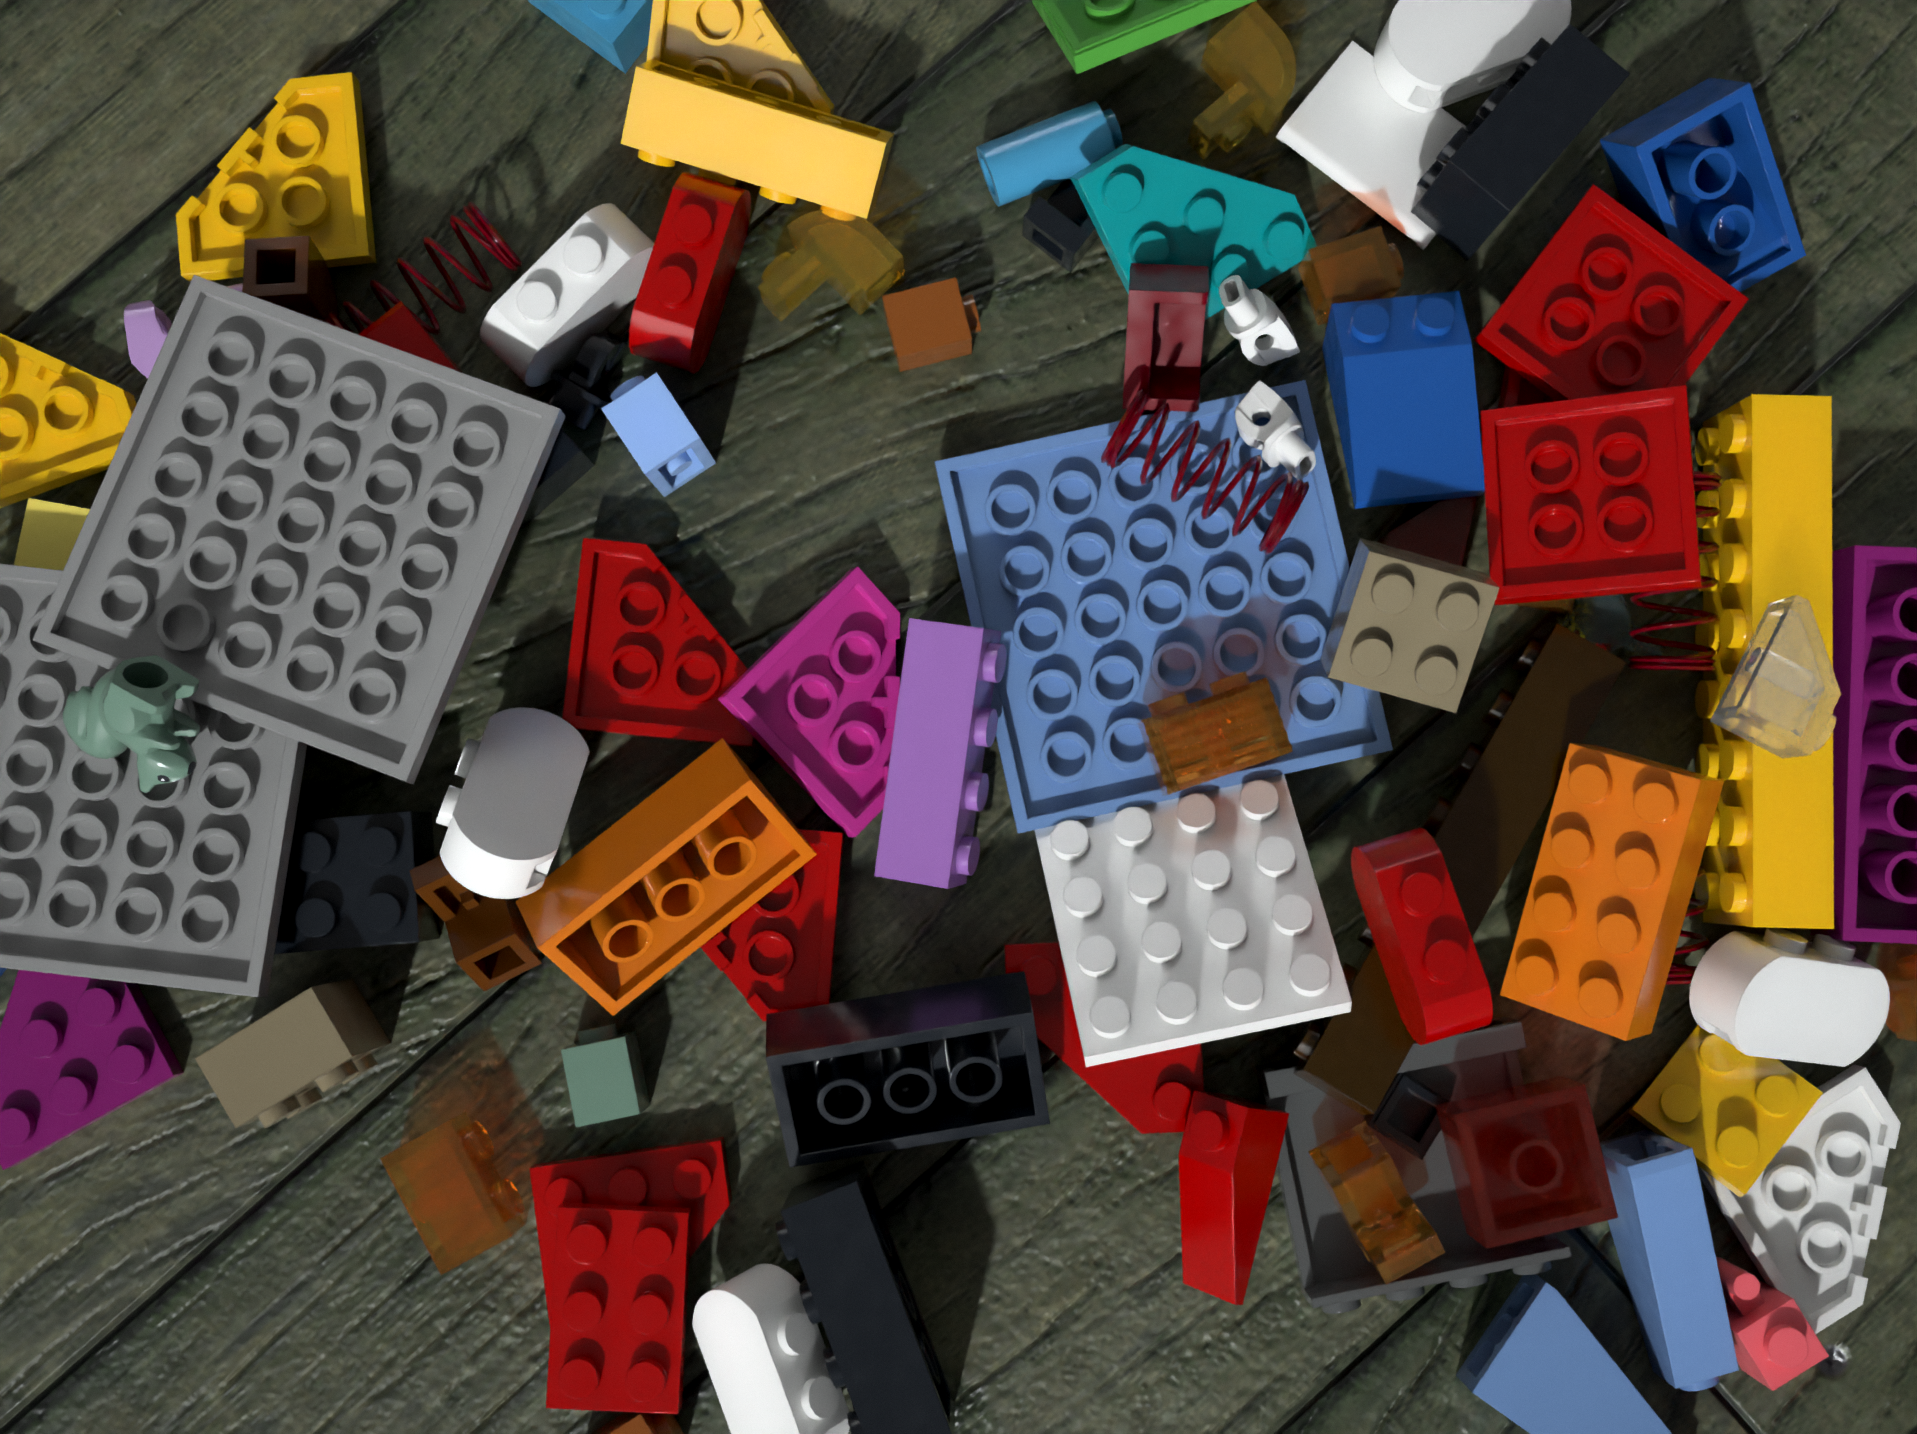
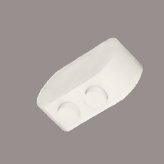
M1399 0L1375 46L1374 68L1378 81L1384 91L1395 102L1409 110L1420 113H1428L1496 88L1501 82L1506 83L1515 73L1517 65L1541 37L1552 44L1567 28L1571 19V0Z
M602 204L587 211L492 305L482 323L480 339L526 385L537 387L551 381L552 378L550 376L554 369L565 370L577 358L591 335L603 332L637 298L654 242L614 204Z
M526 707L511 708L500 711L489 718L480 742L471 738L467 739L454 774L466 778L464 786L460 789L449 785L436 823L448 827L439 852L441 860L450 875L467 889L491 898L513 899L534 893L543 886L558 850L590 752L584 738L570 723L544 710Z
M1766 928L1764 935L1733 931L1714 943L1702 957L1694 972L1689 992V1003L1692 1015L1702 1029L1709 1033H1714L1747 1056L1845 1067L1860 1058L1878 1038L1887 1019L1890 992L1887 980L1879 969L1853 957L1856 950L1855 946L1845 941L1832 939L1830 936L1815 934L1813 942H1808L1807 939L1793 932L1780 928Z
M755 1265L702 1295L694 1309L692 1327L731 1434H848L850 1427L847 1413H849V1409L841 1388H835L828 1373L823 1355V1349L826 1347L817 1323L813 1325L806 1314L799 1290L801 1284L791 1274L776 1265Z

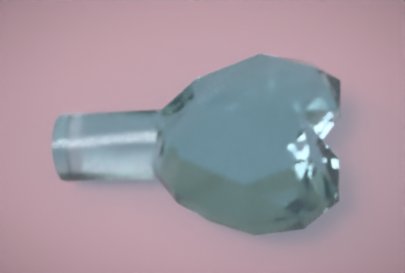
M1623 594L1576 598L1577 608L1566 615L1562 624L1563 627L1608 652L1624 647L1638 656H1662L1666 646L1641 642L1630 636L1629 632L1639 626L1633 624L1631 610ZM1648 631L1637 633L1643 636L1658 638Z

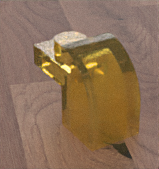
M1255 1L1207 42L1200 66L1224 91V94L1198 115L1192 124L1187 142L1203 160L1219 146L1225 152L1232 149L1248 134L1253 125L1267 138L1279 123L1294 89L1296 59L1291 43L1281 28Z
M836 209L817 210L802 215L787 225L792 245L797 251L793 255L785 252L775 258L764 270L761 277L764 282L758 286V290L764 305L782 322L818 287L827 281L860 316L905 275L903 255L865 218Z

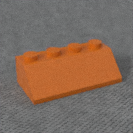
M722 738L547 876L539 890L519 898L516 904L536 947L614 1016L817 854L756 775Z

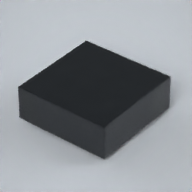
M1406 1072L1396 1074L1376 1112L1366 1115L1362 1122L1413 1156L1423 1160L1456 1105Z

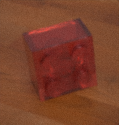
M1558 1076L1435 1105L1466 1232L1484 1247L1492 1248L1618 1218L1585 1084Z

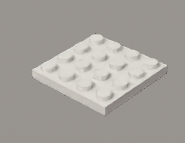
M1284 774L1198 794H1189L1184 797L1140 807H1127L1121 811L1077 821L1066 820L1054 826L1034 830L1086 1067L1351 1012V996Z

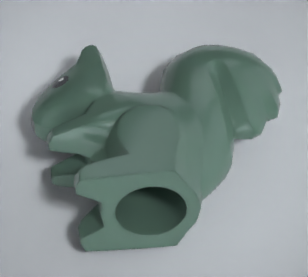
M157 655L130 658L122 661L115 669L105 673L97 681L94 688L82 686L79 691H72L68 695L66 706L64 707L63 722L73 742L92 757L101 759L117 757L127 747L136 753L140 790L147 793L158 784L175 782L187 777L196 768V756L183 736H197L200 732V726L187 714L174 709L176 699L190 697L198 690L199 680Z

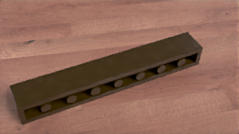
M1558 623L1543 638L1539 639L1531 635L1512 666L1513 669L1521 673L1511 692L1501 688L1482 718V721L1491 727L1481 745L1478 746L1470 742L1451 775L1460 780L1449 800L1439 796L1420 827L1424 828L1433 837L1442 853L1472 938L1556 790L1569 744L1582 743L1626 664V661ZM1366 921L1357 938L1358 941L1366 945L1354 967L1346 962L1342 965L1352 1000L1351 1012L1325 1017L1322 1024L1316 1020H1311L1293 1050V1054L1301 1058L1293 1074L1361 1115L1374 1114L1415 1042L1400 1017Z

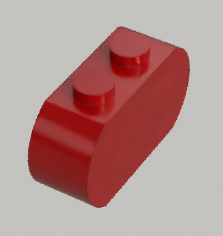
M687 171L679 176L673 186L632 310L629 348L633 355L691 373L698 372L709 353L747 236L751 212V195L748 190Z
M1416 828L1354 847L1351 852V867L1355 888L1398 1012L1411 1037L1419 1045H1425L1489 1025L1493 1018L1490 986L1444 858L1433 837L1424 828Z

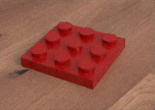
M1593 184L1568 214L1475 337L1474 341L1554 401L1681 386L1687 383L1749 298Z
M1687 385L1481 411L1489 575L1500 587L1494 605L1702 587Z

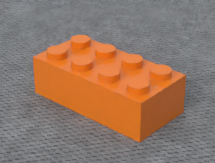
M1570 743L1500 995L1625 1041L1651 1034L1724 780L1598 745Z

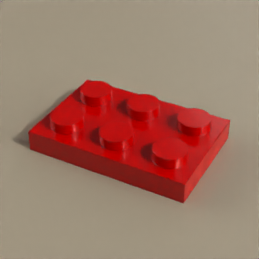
M562 1202L557 1207L546 1408L658 1414L679 1413L682 1407L692 1208Z

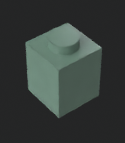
M610 1023L577 1031L579 1042L561 1049L575 1126L581 1127L638 1115L650 1106L636 1030L618 1034L616 1023Z

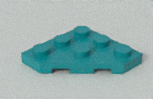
M1124 144L1070 177L1128 295L1131 263L1208 266L1209 291L1208 303L1205 308V320L1225 308L1219 294V286L1228 277L1239 275L1249 290L1257 289L1319 251L1294 194L1135 146Z

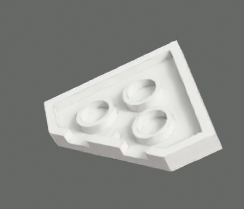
M1858 1065L1849 1067L1817 1087L1823 1094L1744 1196H1737L1697 1165L1699 1177L1766 1284L1794 1299L1815 1334L1863 1305L1868 1278L1862 1276L1870 1238L1877 1239L1887 1187L1881 1186L1889 1148L1896 1149L1901 1126L1899 1119L1866 1067Z

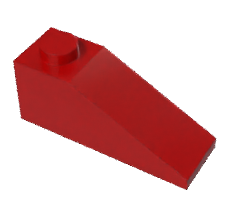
M1194 1090L1178 1154L1184 1284L1234 1305H1243L1290 1113L1235 1095Z

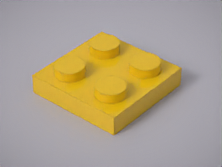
M1697 1024L1628 1113L1653 1132L1691 1147L1697 1165L1737 1196L1742 1197L1755 1183L1823 1092L1778 1059L1747 1056L1737 1050L1732 1044L1714 1033L1707 1032Z

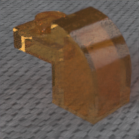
M1366 1121L1308 1151L1349 1231L1367 1261L1372 1262L1386 1285L1445 1253L1436 1232L1409 1196L1391 1156Z

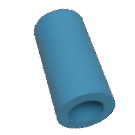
M1091 101L976 147V151L989 192L999 207L1071 179V176L1114 151L1115 147L1122 145L1123 138L1119 123L1112 109L1109 108L1102 111L1096 101Z

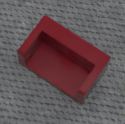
M1131 263L1122 409H1127L1137 392L1144 389L1145 393H1150V399L1144 410H1158L1160 406L1169 403L1170 411L1196 412L1199 410L1205 308L1208 303L1209 291L1208 266Z

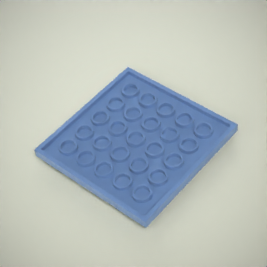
M1306 380L1270 387L1288 404L1297 416L1304 431L1303 441L1315 452L1316 465L1303 478V482H1309V489L1277 546L1268 555H1265L1264 551H1259V544L1277 512L1287 479L1275 490L1242 533L1233 537L1232 527L1250 484L1256 463L1244 474L1218 509L1209 518L1202 520L1201 511L1225 446L1214 457L1188 492L1179 501L1172 503V487L1193 431L1150 483L1141 485L1140 482L1142 467L1162 415L1129 457L1120 466L1112 469L1111 466H1107L1106 462H1101V456L1120 421L935 461L936 473L971 627L1001 631L1000 644H1004L1006 647L1005 671L1002 680L999 683L994 682L991 708L997 711L996 741L1017 834L1054 826L1066 820L1077 821L1121 811L1127 807H1140L1184 797L1189 794H1198L1393 750L1380 693L1328 678L1320 660L1350 566ZM1248 393L1202 402L1199 405V410L1196 412L1170 411L1147 476L1159 464L1184 430L1191 423L1199 420L1201 426L1199 437L1178 492L1188 482L1221 440L1230 437L1232 444L1230 454L1211 501V507L1235 475L1252 457L1261 455L1262 458V450L1247 445L1241 438L1235 420V409ZM1154 413L1140 416L1116 460L1130 446ZM1262 417L1257 419L1254 424L1263 426L1270 419ZM1262 458L1261 472L1241 523L1271 485L1281 475L1289 472L1282 464L1277 467H1270ZM1293 476V479H1294V480H1293V485H1294L1295 482L1297 481V479Z

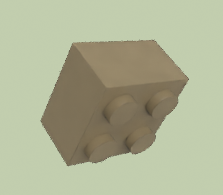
M1360 538L1320 659L1328 678L1456 713L1500 587L1484 572Z
M353 978L310 987L201 1054L195 1060L235 1128L259 1119L264 1128H268L284 1118L290 1119L321 1101L323 1097L318 1088L324 1093L341 1083L345 1085L376 1067L378 1063L373 1054L388 1046L391 1042Z

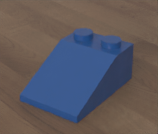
M1708 78L1600 139L1617 190L1627 209L1739 292L1806 256L1749 82Z
M1452 291L1331 304L1322 352L1355 509L1483 496L1485 492L1484 466L1473 348L1460 292Z

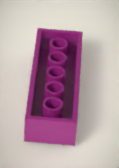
M1854 545L1832 551L1834 929H1811V935L1823 934L1841 941L1917 944V548Z

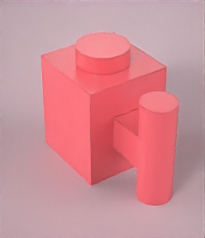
M1716 1257L1723 1294L1728 1301L1726 1308L1737 1362L1742 1371L1774 1391L1829 1357L1792 1297L1762 1281L1759 1282L1754 1275L1725 1259Z

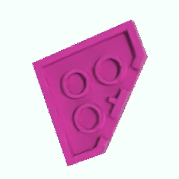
M858 566L850 569L718 698L848 837H856L883 810L900 689V677L896 676V640L900 639V612Z

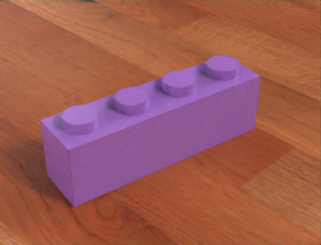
M909 618L874 876L950 889L966 884L967 876L974 874L980 854L979 838L973 837L976 811L981 812L983 810L989 789L987 773H982L985 747H991L994 742L998 723L997 711L991 708L994 682L999 683L1002 680L1006 666V647L1004 644H1000L1001 631Z

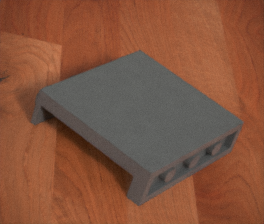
M1503 1016L1493 1018L1492 1022L1487 1026L1429 1044L1419 1045L1416 1041L1414 1042L1397 1074L1406 1072L1456 1105L1423 1160L1413 1156L1364 1124L1362 1121L1366 1115L1359 1114L1293 1074L1301 1061L1300 1057L1255 1066L1263 1105L1290 1113L1276 1169L1301 1291L1312 1308L1322 1307L1324 1313L1330 1314L1344 1313L1361 1307L1360 1299L1385 1294L1388 1300H1409L1424 1295V1286L1449 1281L1450 1286L1455 1288L1474 1287L1488 1282V1273L1513 1269V1273L1517 1275L1539 1274L1552 1269L1553 1260L1572 1257L1570 1247L1558 1240L1517 1052L1518 1049L1527 1048L1520 1021Z

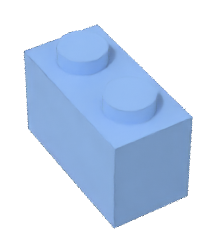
M657 372L647 379L644 376H636L627 380L611 394L613 401L601 408L643 473L664 497L716 464Z

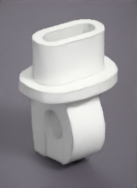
M1232 275L1220 284L1219 294L1222 304L1226 308L1224 324L1229 333L1234 338L1239 339L1242 353L1249 361L1260 366H1267L1300 352L1290 324L1270 298L1257 289L1249 290L1239 275ZM1268 334L1265 338L1258 339L1259 336Z
M1259 380L1235 409V420L1239 434L1247 445L1262 450V458L1270 467H1277L1282 464L1297 480L1304 478L1316 465L1315 452L1303 441L1304 431L1302 425L1292 409L1274 390ZM1262 417L1270 419L1263 426L1254 424L1257 419Z

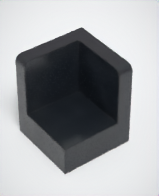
M1071 179L1063 181L1047 201L1039 196L1024 215L1022 236L1070 273L1099 238Z

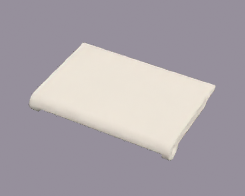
M1352 41L1283 125L1276 139L1281 143L1287 144L1424 250L1436 233L1411 212L1425 193L1416 185L1436 162V157L1460 128L1463 127L1465 129L1466 126L1442 108L1428 113H1420L1409 110L1395 102L1384 91L1378 81L1374 68V56Z

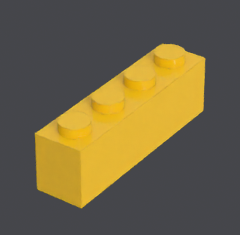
M650 59L636 66L621 144L639 149L638 158L651 164L674 167L675 162L679 161L698 167V175L729 185H735L736 179L760 186L759 194L767 199L785 204H795L797 198L820 204V213L829 218L843 222H856L857 216L867 219L876 207L895 133Z

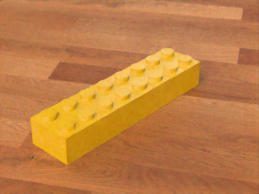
M1751 394L1703 422V428L1698 432L1695 444L1696 461L1698 465L1703 466V472L1718 473L1722 477L1719 481L1722 484L1721 487L1714 490L1701 491L1696 500V505L1719 508L1721 512L1716 516L1697 518V526L1703 528V541L1717 543L1720 547L1716 551L1700 554L1701 576L1713 577L1719 582L1714 587L1698 589L1703 591V611L1714 613L1718 618L1710 623L1698 624L1695 631V644L1713 648L1717 652L1713 656L1716 660L1713 665L1716 668L1713 671H1703V680L1698 683L1696 688L1695 707L1698 716L1703 718V743L1699 745L1696 752L1695 770L1696 773L1724 780L1703 853V868L1706 869V873L1696 879L1695 897L1708 904V908L1703 912V922L1766 928L1834 929L1832 396Z

